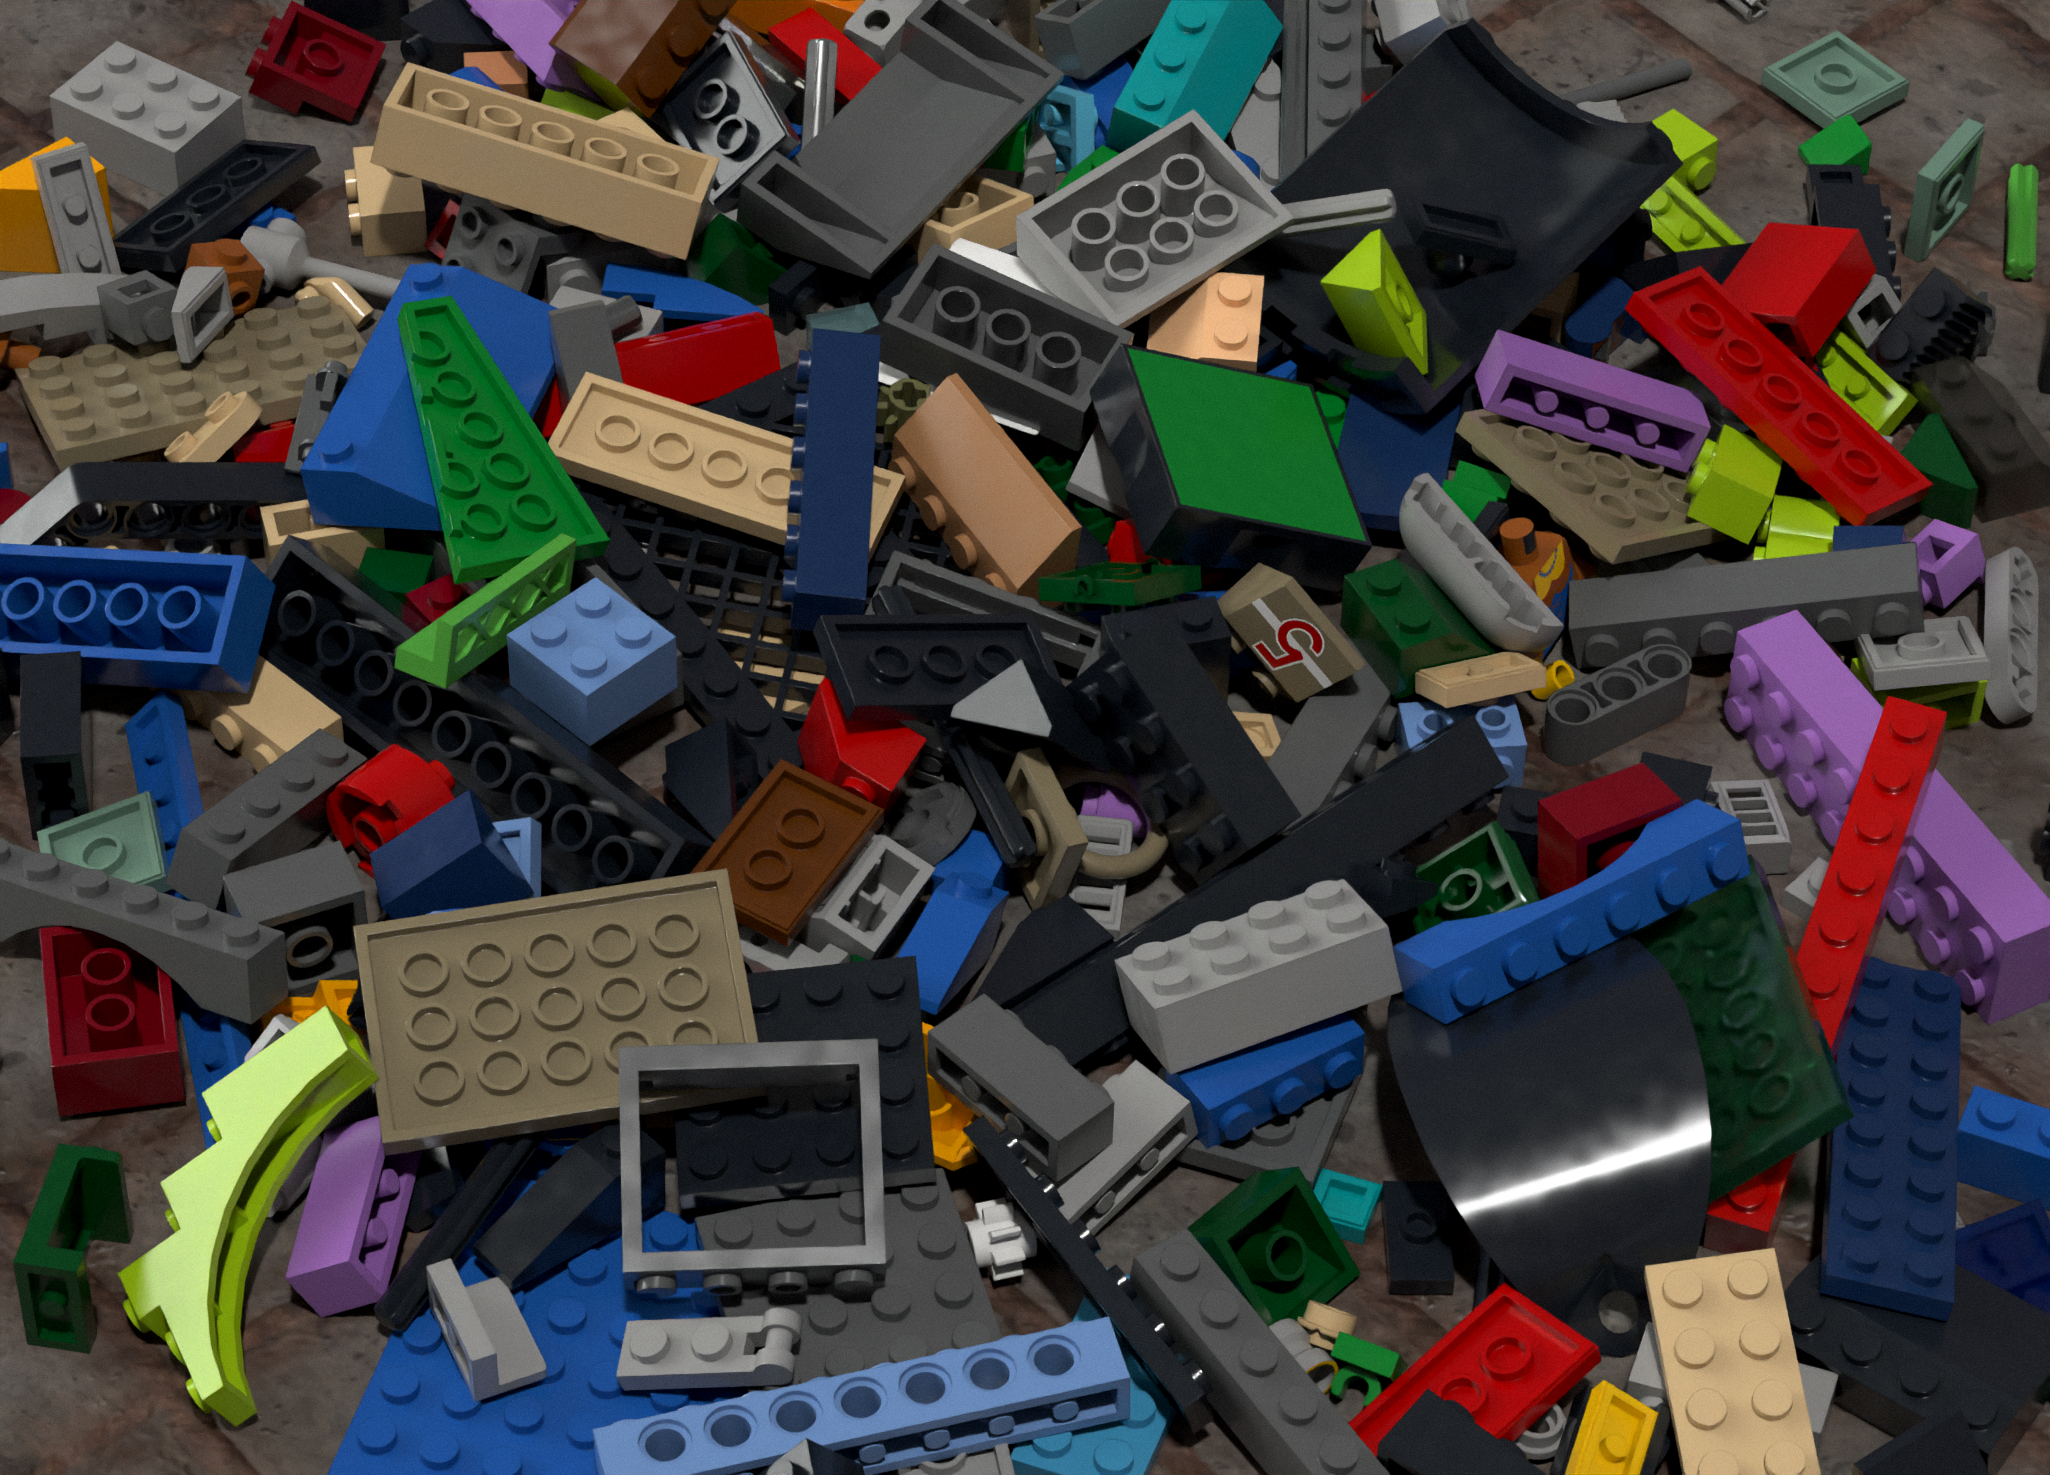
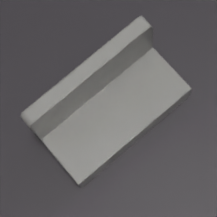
M451 1258L426 1266L430 1309L475 1402L546 1378V1363L509 1288L498 1277L465 1287Z

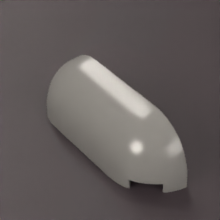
M1429 473L1415 477L1411 486L1404 494L1399 510L1401 536L1413 558L1487 641L1505 651H1516L1520 654L1537 653L1548 648L1559 636L1564 625Z

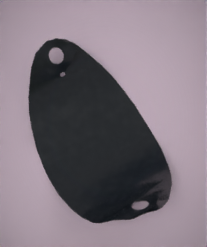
M1626 935L1448 1024L1442 1023L1407 1003L1404 999L1403 991L1392 995L1388 1006L1387 1039L1403 1097L1431 1163L1475 1238L1522 1295L1597 1345L1600 1354L1622 1358L1639 1350L1647 1323H1653L1644 1278L1645 1266L1696 1258L1707 1215L1711 1180V1124L1705 1071L1688 1008L1664 965L1639 941ZM1603 1254H1609L1612 1256V1262L1609 1265H1600L1598 1258ZM1616 1290L1626 1291L1631 1294L1637 1303L1639 1312L1638 1320L1634 1327L1623 1333H1614L1608 1330L1602 1324L1599 1316V1304L1602 1298L1609 1292Z

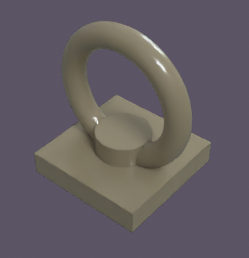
M1041 747L1018 752L1005 785L1038 847V855L1031 860L1032 864L1025 868L1021 866L1013 868V872L1033 911L1039 907H1046L1065 896L1076 871L1095 878L1124 879L1146 872L1162 858L1169 845V840L1159 825L1145 814L1139 795L1125 774L1117 770L1113 764H1111L1109 774L1064 764L1051 769ZM1084 782L1101 783L1122 791L1138 804L1145 816L1147 835L1144 842L1136 850L1123 855H1103L1087 850L1089 841L1078 821L1074 808L1068 802L1063 791L1075 784Z

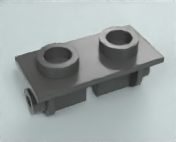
M334 360L327 361L325 366L317 371L316 375H307L284 472L301 475L300 468L350 377L345 364Z

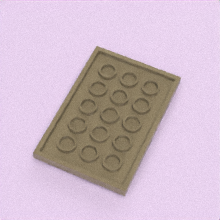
M312 296L300 300L297 306L280 310L258 308L247 312L244 318L229 321L191 363L180 362L175 334L173 333L168 339L151 346H134L131 343L119 346L97 344L86 348L82 354L61 359L57 356H43L30 361L28 368L14 369L18 390L60 471H64L67 467L76 463L105 462L166 448L186 431L193 435L209 420L205 416L209 406L228 391L233 395L246 391L262 408L259 418L251 428L297 418L307 375H316L317 371L324 367L327 361L334 360L347 366V373L350 376L367 344L341 305L330 303L329 298L324 296Z
M727 868L353 926L371 1062L379 1076V1079L374 1084L385 1156L620 1119L619 1047L758 1042ZM766 1087L640 1091V1115L767 1095Z

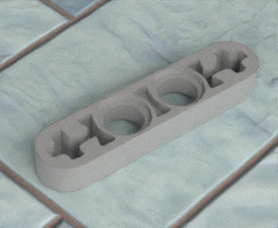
M2015 546L1989 558L1985 569L1984 648L1991 659L1992 680H1987L1985 698L1993 714L2004 724L2013 723L2030 715L2037 708L2039 583L2031 560L2024 551Z

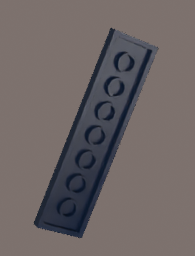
M1875 957L1870 958L1831 1071L1820 1293L1946 1322H1948L1954 1305L1958 1160V1136H1956L1959 1116L1961 988L1954 981V977L1945 976L1933 970L1923 971L1887 963Z

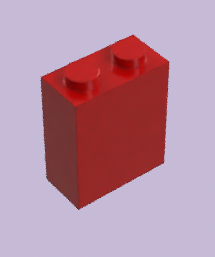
M1768 222L1721 286L1797 357L1813 358L1873 277L1876 268L1859 229Z

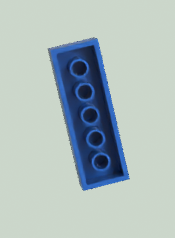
M0 543V648L3 651L7 679L20 680V655L81 651L85 684L248 693L276 585L247 556Z

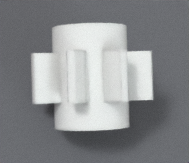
M1005 1197L976 1203L977 1218L962 1224L978 1269L985 1267L986 1275H992L994 1281L1023 1275L1021 1261L1034 1257L1037 1254L1035 1233L1019 1213L1013 1211L1012 1203H1006Z

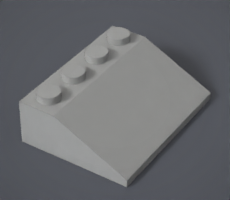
M1193 109L1017 215V255L1051 293L1074 307L1124 329L1294 224V217Z

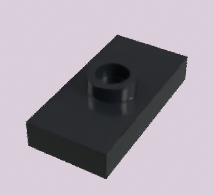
M1383 1181L1382 1209L1389 1294H1453L1455 1278L1447 1190L1442 1181Z

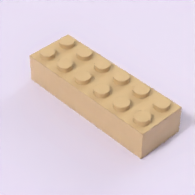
M407 62L383 105L370 163L384 167L388 173L403 178L414 176L434 182L439 188L450 193H469L489 199L493 205L502 209H521L541 215L545 221L557 226L573 225L590 230L599 238L609 242L625 241L642 246L651 254L661 258L677 257L686 260L704 218L720 158Z

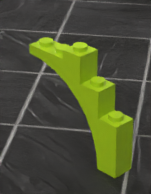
M326 1005L202 1093L213 1117L206 1124L217 1143L160 1182L171 1206L165 1211V1216L175 1233L118 1273L129 1297L123 1301V1307L133 1324L143 1333L152 1330L164 1339L177 1359L187 1366L192 1378L186 1381V1387L195 1403L207 1414L215 1410L236 1427L257 1413L244 1371L240 1327L245 1280L258 1234L279 1189L307 1147L345 1106L379 1079L359 1035Z

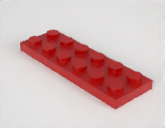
M1701 266L1636 291L1631 296L1624 309L1640 323L1642 329L1651 337L1656 338L1672 353L1686 371L1695 375L1710 389L1725 408L1733 411L1748 425L1764 445L1772 448L1795 470L1797 476L1824 497L1845 521L1853 526H1869L1922 501L1933 486L1932 482Z

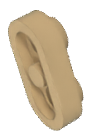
M229 391L225 392L209 406L205 413L209 420L193 435L189 431L184 432L168 446L164 453V456L168 459L167 462H216L252 427L259 418L262 408L246 391L236 395Z

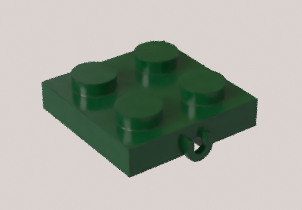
M1158 557L1148 558L1145 563L1102 561L1038 577L1039 601L1063 602V610L1068 612L1092 611L1098 609V604H1108L1111 607L1112 614L1144 609L1146 605L1161 606L1178 603L1179 594L1202 589L1201 566L1165 564Z

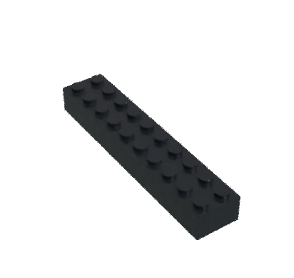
M288 534L265 573L276 586L258 654L340 715L345 725L379 752L392 744H397L418 755L427 763L432 760L441 762L448 768L455 780V788L451 791L454 798L469 789H473L492 823L531 817L541 823V880L556 892L563 894L690 874L714 844V842L482 664H479L446 689L395 669L397 647L430 624L330 547Z

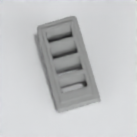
M191 266L183 273L171 310L177 350L181 363H191L234 317L227 273L224 267Z
M1769 779L1710 782L1709 791L1719 793L1717 809L1741 820L1751 871L1750 875L1788 873L1792 843Z
M1090 815L1077 816L1089 841L1087 850L1111 856L1123 855L1133 851L1134 823L1132 821ZM1076 871L1065 895H1069L1079 904L1110 907V911L1084 910L1112 934L1114 938L1118 939L1120 937L1129 878L1101 879ZM1081 884V885H1091V886L1109 887V888H1113V889L1098 888V887H1088V886H1079V885Z

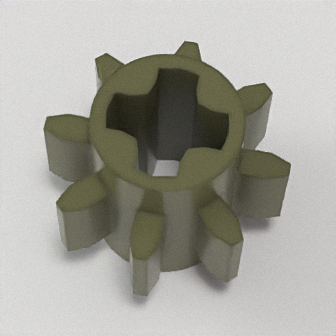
M902 378L893 383L890 388L886 386L880 387L876 426H884V442L893 444L896 432L931 395V385H925L915 379Z

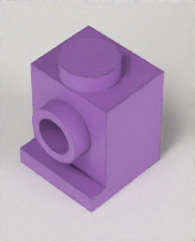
M1934 519L1910 541L1917 543L1923 590V607L1929 603L1945 609L1974 581L1981 584L1985 582L1986 561L1977 533Z

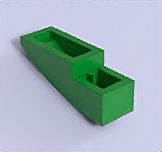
M1459 460L1453 481L1444 479L1442 489L1472 523L1489 501L1507 503L1511 515L1524 494L1512 485L1509 476Z

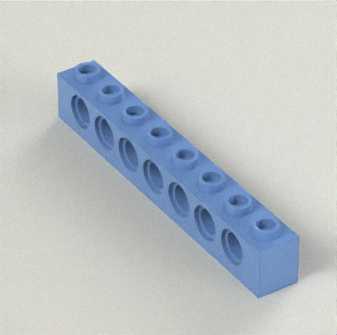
M1109 1316L1090 1321H1073L1062 1327L1031 1334L1009 1335L998 1341L962 1349H945L934 1355L898 1363H881L870 1369L833 1377H817L806 1383L769 1391H752L741 1397L705 1405H688L677 1411L646 1418L620 1420L612 1425L593 1429L596 1467L598 1475H758L807 1438L862 1464L865 1475H874L898 1468L919 1465L925 1461L932 1462L955 1457L965 1452L969 1454L987 1450L1000 1444L1007 1443L1009 1445L1130 1418V1375Z

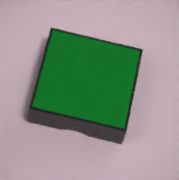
M1120 344L1089 391L1108 447L1121 470L1124 480L1125 498L1144 555L1210 568H1233L1250 571L1255 565L1261 563L1293 577L1299 585L1339 592L1344 585V575L1353 573L1372 548V543L1313 384L1128 344Z

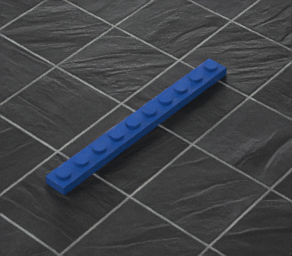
M162 689L125 724L138 794L150 791L157 803L170 869L181 829L203 814L204 810L181 698ZM174 889L164 892L165 894L191 901ZM174 980L207 1150L217 1142L206 1124L213 1117L202 1093L244 1064L245 1056L252 1047L247 1023L200 1008L180 984Z

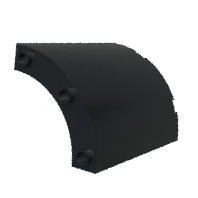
M1472 17L1448 25L1270 191L1281 204H1289L1389 189L1393 192L1396 201L1397 213L1395 218L1390 222L1267 240L1217 272L1264 276L1261 324L1283 341L1282 358L1287 362L1289 360L1294 362L1298 366V370L1348 399L1352 383L1358 386V396L1367 391L1382 400L1381 406L1385 412L1403 415L1427 414L1482 361L1497 330L1511 333L1660 188L1683 163L1674 152L1670 138L1661 129L1657 128L1652 121L1625 123L1599 117L1579 109L1574 103L1563 100L1544 88L1506 56L1495 44L1489 31L1479 25ZM1408 197H1416L1501 216L1516 244L1518 252L1510 266L1474 258L1470 268L1462 275L1454 278H1439L1432 274L1423 264L1421 256L1422 246L1414 244L1400 211ZM1381 229L1426 312L1427 374L1422 375L1409 356L1386 357L1357 349L1320 283L1370 232Z

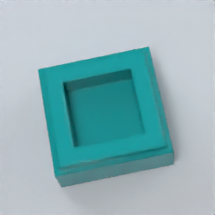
M1322 1168L1313 1190L1314 1194L1339 1237L1363 1245L1380 1204L1383 1185Z

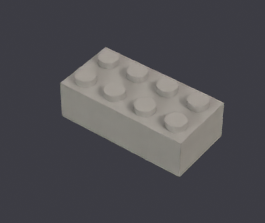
M1344 879L1317 882L1309 886L1302 894L1282 901L1258 903L1251 907L1248 913L1223 922L1209 921L1199 924L1189 934L1166 942L1145 943L1137 947L1132 954L1114 960L1130 1025L1170 1075L1402 992L1388 925Z

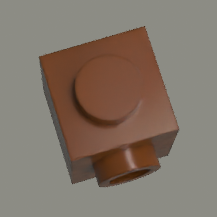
M226 238L219 239L216 242L191 244L185 271L191 266L224 267L226 270L234 317L231 320L244 318L247 312L254 310L265 269L239 240Z

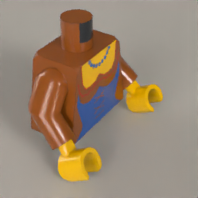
M1513 518L1504 522L1500 527L1502 544L1497 551L1564 625V629L1569 622V581L1599 578L1595 575L1596 567L1568 546L1567 540L1561 535L1550 531H1535L1533 522L1529 519ZM1487 641L1496 654L1507 652ZM1554 642L1543 651L1522 654L1546 667V687L1531 690L1537 699L1548 700L1551 694L1575 681L1571 667L1563 660H1557L1547 665L1543 664L1542 660Z

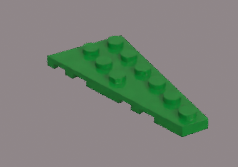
M452 296L403 303L397 322L454 584L501 576L562 533L577 539L574 561L603 556L610 541L609 537Z

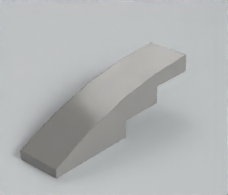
M78 272L29 275L0 280V333L35 325L44 340L87 331L95 345L125 340L121 337L113 340L106 337L97 286L129 275ZM165 281V282H167L168 284H170V285H172L173 287H175V288L177 289V292H178V288H179V284H178V283ZM136 293L128 297L135 298L140 296V293Z

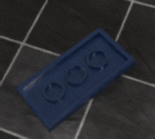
M1467 375L1427 414L1420 415L1385 412L1381 406L1382 400L1367 391L1358 396V386L1352 383L1337 451L1366 528L1400 532L1399 510L1401 502L1414 478L1418 475L1429 473L1441 488L1444 479L1448 480L1454 451L1455 430L1467 383Z

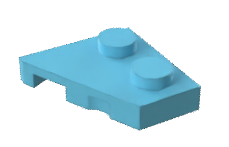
M1058 85L1041 103L1038 122L1056 151V172L1065 171L1068 174L1070 170L1095 151L1094 130L1098 124V114L1094 105L1093 94Z

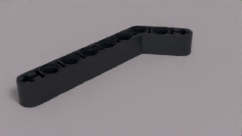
M82 462L67 467L0 525V543L92 548L101 539H263L260 507L306 500L308 498L302 475L284 472L286 462ZM384 528L385 538H400V529Z

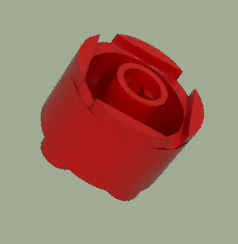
M392 744L343 779L335 787L336 790L327 797L326 812L336 839L340 840L344 850L351 844L354 845L365 858L357 865L375 880L369 854L455 799L451 792L455 788V780L448 768L441 762L432 760L427 763L413 752L397 744Z

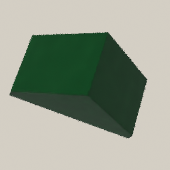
M1939 413L1927 415L1903 448L1901 454L1932 482L1933 486L1922 501L1906 509L1931 519H1937L1963 529H1968L1971 527L1978 486Z

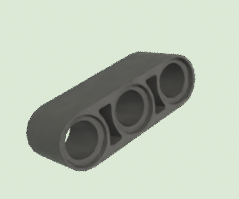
M1656 644L1557 690L1550 695L1547 701L1542 751L1554 763L1564 766H1576L1676 719L1683 714L1686 707L1692 668L1691 658L1686 651L1678 646Z

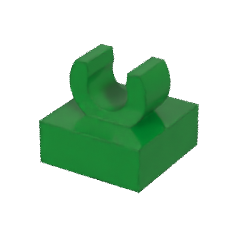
M1339 1331L1330 1356L1342 1369L1335 1374L1332 1380V1394L1335 1398L1343 1400L1348 1386L1356 1380H1363L1369 1386L1363 1406L1366 1407L1384 1391L1382 1383L1390 1386L1407 1370L1409 1365L1399 1353Z

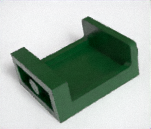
M58 1144L13 1261L27 1345L86 1354L91 1353L97 1336V1328L86 1256L91 1243L95 1240L127 1244L133 1233L122 1155L118 1152L108 1151L95 1146L81 1147Z

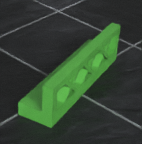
M563 533L505 574L492 580L402 643L396 650L394 668L444 689L452 685L506 646L507 634L570 594L577 539Z

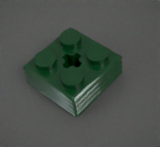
M1493 821L1417 867L1416 875L1439 884L1438 891L1435 897L1407 912L1416 934H1419L1444 921L1475 918L1503 912L1540 901L1516 842L1511 840L1510 835L1505 833L1504 828L1500 827L1497 821Z

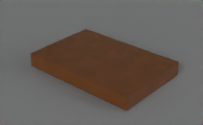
M780 759L690 874L727 868L736 921L788 947L884 823V809Z

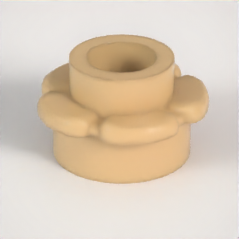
M1309 1300L1304 1316H1298L1297 1322L1306 1328L1305 1331L1310 1336L1311 1344L1332 1351L1339 1331L1352 1335L1358 1317L1334 1307Z

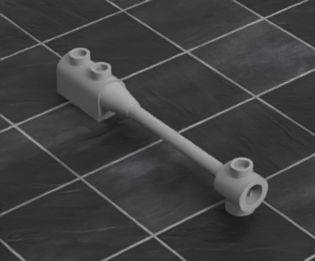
M287 218L273 219L267 228L252 225L247 228L240 240L265 269L259 294L268 293L272 286L293 291L304 278L339 277L347 281L358 292L391 300L401 281L310 257L305 231L297 223ZM561 285L550 305L560 309L602 299L606 306L617 299ZM638 305L643 322L641 325L613 338L614 343L662 333L663 311Z

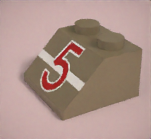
M1258 563L1217 600L1232 635L1231 652L1238 655L1244 651L1256 665L1250 672L1251 676L1272 698L1277 694H1281L1297 703L1358 672L1366 664L1293 577L1271 567Z

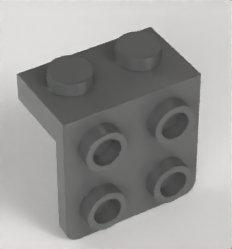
M464 193L441 266H462L524 294H528L540 256L577 252L584 232L577 226H557L545 221L541 215L521 209H502L493 205L489 199Z

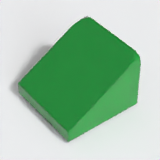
M1849 114L1839 118L1798 147V154L1807 166L1808 164L1861 165L1862 175L1868 174L1872 144L1853 116Z

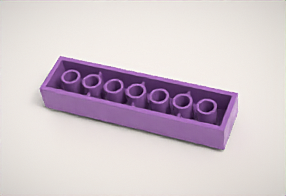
M1796 609L1737 631L1734 656L1730 663L1731 675L1727 700L1724 703V714L1731 728L1744 736L1757 752L1763 766L1772 770L1788 788L1795 804L1804 808L1820 826L1827 842L1835 846L1883 708ZM1935 768L1887 909L1892 919L1897 924L1903 925L1918 942L1926 959L1931 964L1937 965L1945 976L1954 977V981L1961 988L1962 1002L1972 1006L1983 1021L1989 1025L2048 1001L2050 994V899Z

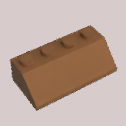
M957 373L946 377L894 435L892 458L888 469L889 471L906 476L903 493L906 492L919 508L925 525L932 531L936 530L947 543L954 561L961 569H967L973 577L979 578L989 585L1039 601L1038 577L1075 568L1082 526ZM1039 601L1052 608L1063 604V602Z

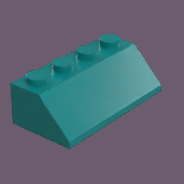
M1171 0L1113 107L1105 143L1125 151L1193 109L1225 142L1283 31L1284 26L1265 1Z

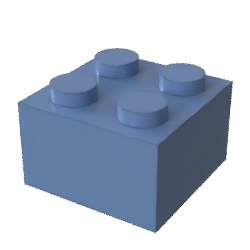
M596 577L507 634L510 686L588 746H591L678 687L676 636Z

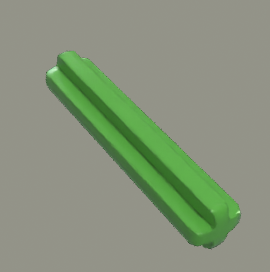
M2020 163L2015 164L2010 168V177L2008 179L2005 273L2012 280L2019 277L2024 281L2031 279L2034 276V267L2036 266L2039 171L2032 164L2025 167Z

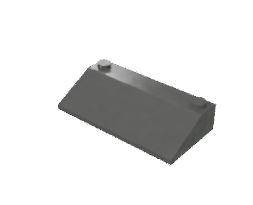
M924 0L905 19L900 51L791 161L774 150L741 183L736 221L781 252L871 279L1064 80L1065 73L957 0Z

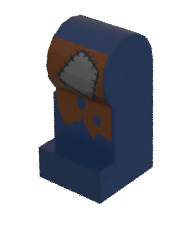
M1611 275L1567 318L1564 332L1565 347L1580 356L1608 364L1609 355L1627 339L1641 345L1650 335L1624 309L1633 293L1637 290L1630 283Z

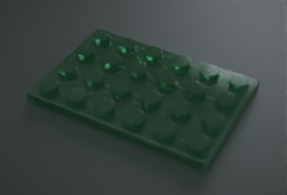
M1752 854L1748 855L1750 875L1627 935L1639 941L1664 965L1688 1008L1705 1071L1711 1124V1180L1708 1205L1855 1116L1764 868Z

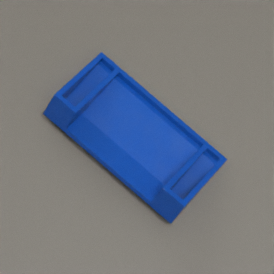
M435 263L410 264L300 468L314 524L443 531L397 322L403 303L452 296L531 419H533L556 372L547 311L559 308L462 266H441Z

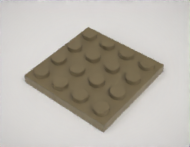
M1484 409L1464 412L1455 430L1472 445V450L1477 456L1494 463L1511 478L1510 481L1517 490L1533 496L1550 511V517L1557 524L1574 531L1589 544L1590 551L1597 558L1612 565L1735 539L1687 516L1692 495L1684 490L1694 470L1691 466L1688 472L1685 473Z

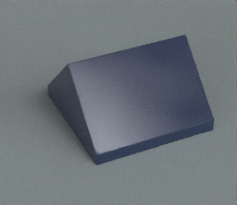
M473 789L467 790L369 854L381 908L393 920L426 915L431 912L447 909L473 908L524 900L535 894Z

